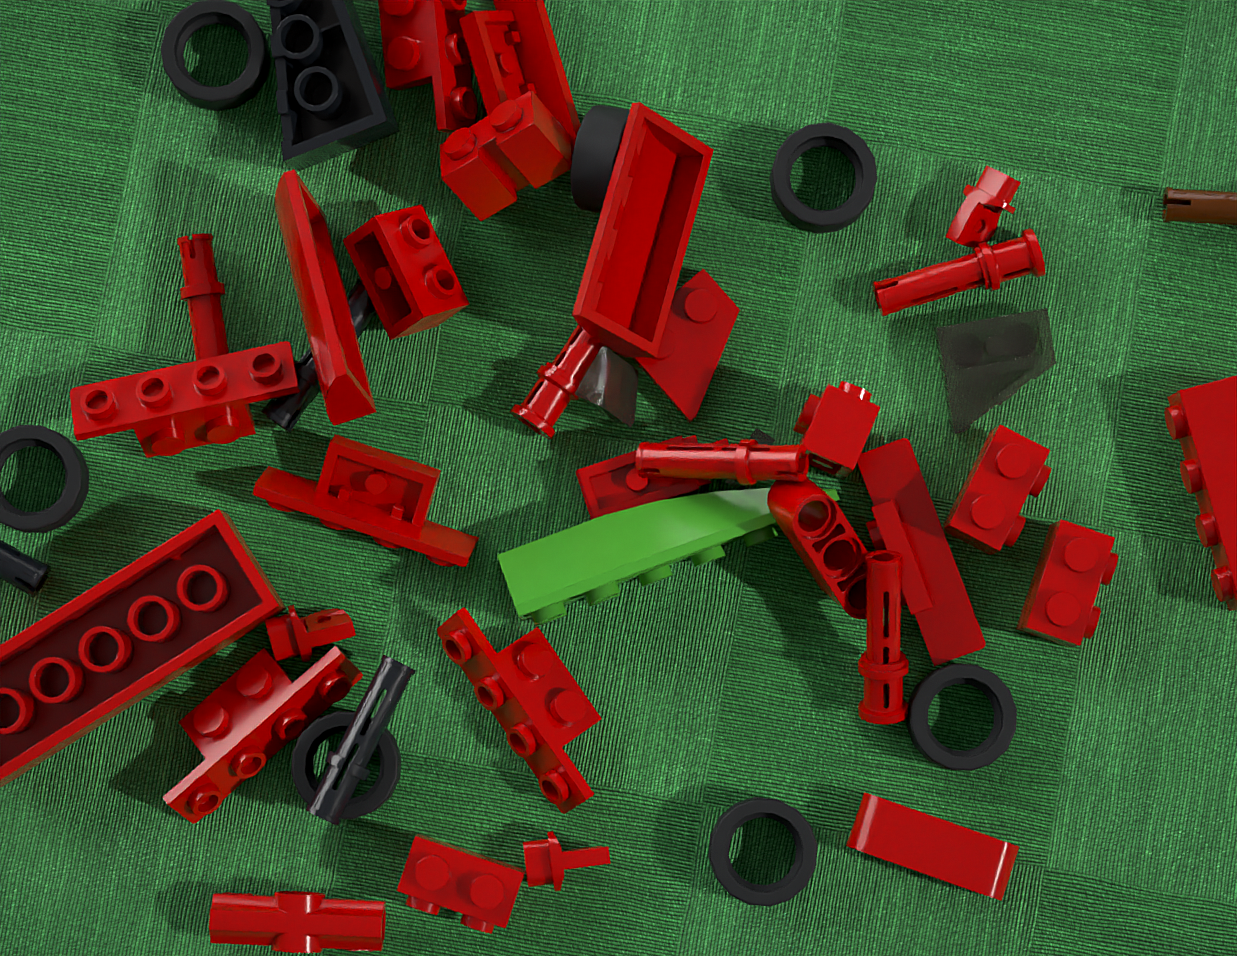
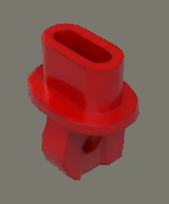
M986 165L975 187L967 184L963 189V194L967 198L960 206L945 237L958 244L973 248L977 247L978 243L988 242L994 235L1002 211L1004 210L1010 214L1015 212L1016 209L1009 204L1021 182Z
M293 604L288 606V614L265 620L276 661L301 655L302 662H307L311 659V647L356 636L351 617L340 608L325 609L299 618Z
M554 831L547 832L548 839L523 842L528 887L554 884V891H561L565 876L564 869L611 864L609 846H594L562 851Z

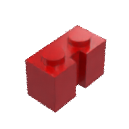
M532 90L515 100L504 101L489 116L469 128L464 127L454 131L444 143L440 144L441 179L480 222L517 201V191L529 184L538 189L571 169L570 134Z

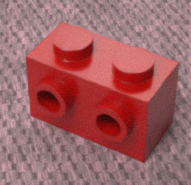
M422 204L376 215L342 240L390 340L437 327L470 304Z
M841 381L838 388L827 384L820 397L810 393L793 431L802 434L799 444H803L807 448L805 454L809 456V466L843 481L854 470L881 408L869 402L872 397L870 392L854 384Z
M1001 424L991 430L942 526L944 532L989 555L999 552L1003 544L1011 548L1026 522V517L1020 515L1019 512L1028 494L1037 498L1051 473L1052 468L1044 464L1051 450Z
M1062 519L1050 524L1015 630L1068 648L1080 646L1083 638L1090 640L1095 632L1101 613V608L1094 605L1100 584L1109 585L1118 562V554L1111 552L1115 537Z
M419 833L414 838L396 891L408 895L406 905L412 908L438 915L440 907L462 913L461 924L492 934L495 925L506 929L526 869Z

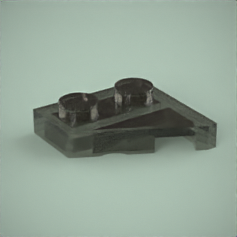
M1047 308L934 327L951 433L954 434L963 433L971 427L970 424L996 405L999 406L1016 394L1020 387L1031 379H1036L1056 364Z

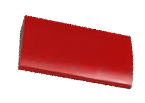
M641 102L632 103L572 313L575 321L588 334L624 357H657L714 149Z
M295 169L284 172L275 192V210L329 420L335 426L376 413V408L325 213Z

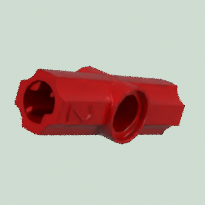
M276 891L274 895L232 892L214 893L209 916L210 943L271 946L273 951L291 953L322 952L323 948L347 951H382L386 930V901L325 898V893L304 891Z

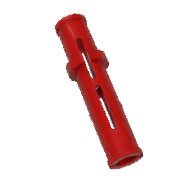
M210 233L192 234L193 239H189V236L177 238L185 287L180 288L181 300L188 303L196 361L229 354L221 297L226 295L224 283L218 282L212 244L213 235Z
M742 439L739 441V444L641 442L638 445L635 458L636 469H640L638 475L641 478H717L738 480L741 485H754L757 483V480L803 482L807 477L809 456L805 454L807 450L805 445L759 444L755 439Z

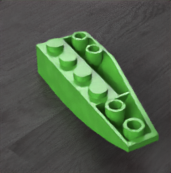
M770 488L716 491L660 500L606 514L498 554L497 557L519 618L522 621L532 618L536 627L567 616L564 605L586 598L588 606L591 607L620 596L621 591L618 586L620 584L638 578L641 587H645L673 576L670 566L691 558L695 568L726 556L722 547L724 545L744 539L748 548L777 537L778 534L775 526H778V523L767 505V495ZM822 489L836 503L840 500L836 489Z

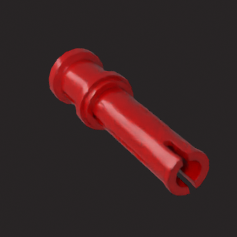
M1033 229L1022 230L1021 237L991 246L986 241L978 243L977 247L972 248L971 254L957 259L944 261L897 277L872 282L874 296L881 316L884 317L902 309L922 305L978 287L992 292L998 290L1002 282L1033 274L1035 278L1044 276V259Z
M578 324L553 362H546L544 366L541 365L536 372L539 379L521 405L514 404L509 412L532 431L544 438L552 439L556 433L553 429L554 424L571 400L577 401L582 395L581 390L583 386L580 383L605 345L588 334Z
M876 550L865 555L867 565L866 651L858 659V672L864 676V699L858 703V715L862 720L869 723L894 724L908 717V703L903 699V677L909 671V660L900 651L902 557L900 553L895 551ZM883 594H884V623H883Z

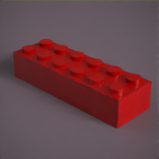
M217 509L0 645V788L265 623L266 619L273 618L287 609L226 512Z

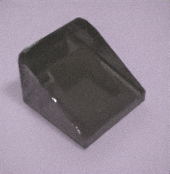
M602 346L575 395L607 418L632 428L636 413L639 371L610 349Z

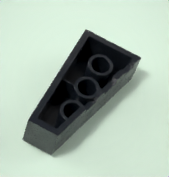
M266 0L267 5L270 7L272 27L270 41L272 57L275 59L278 84L276 99L278 114L281 115L283 141H281L283 162L295 170L301 171L400 132L352 0Z

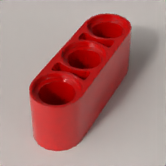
M808 477L803 482L776 480L767 495V505L772 516L820 589L852 618L866 619L867 565L865 555L868 552L836 501Z
M866 792L863 794L846 844L847 847L1000 901L1003 899L1020 848L1014 844Z

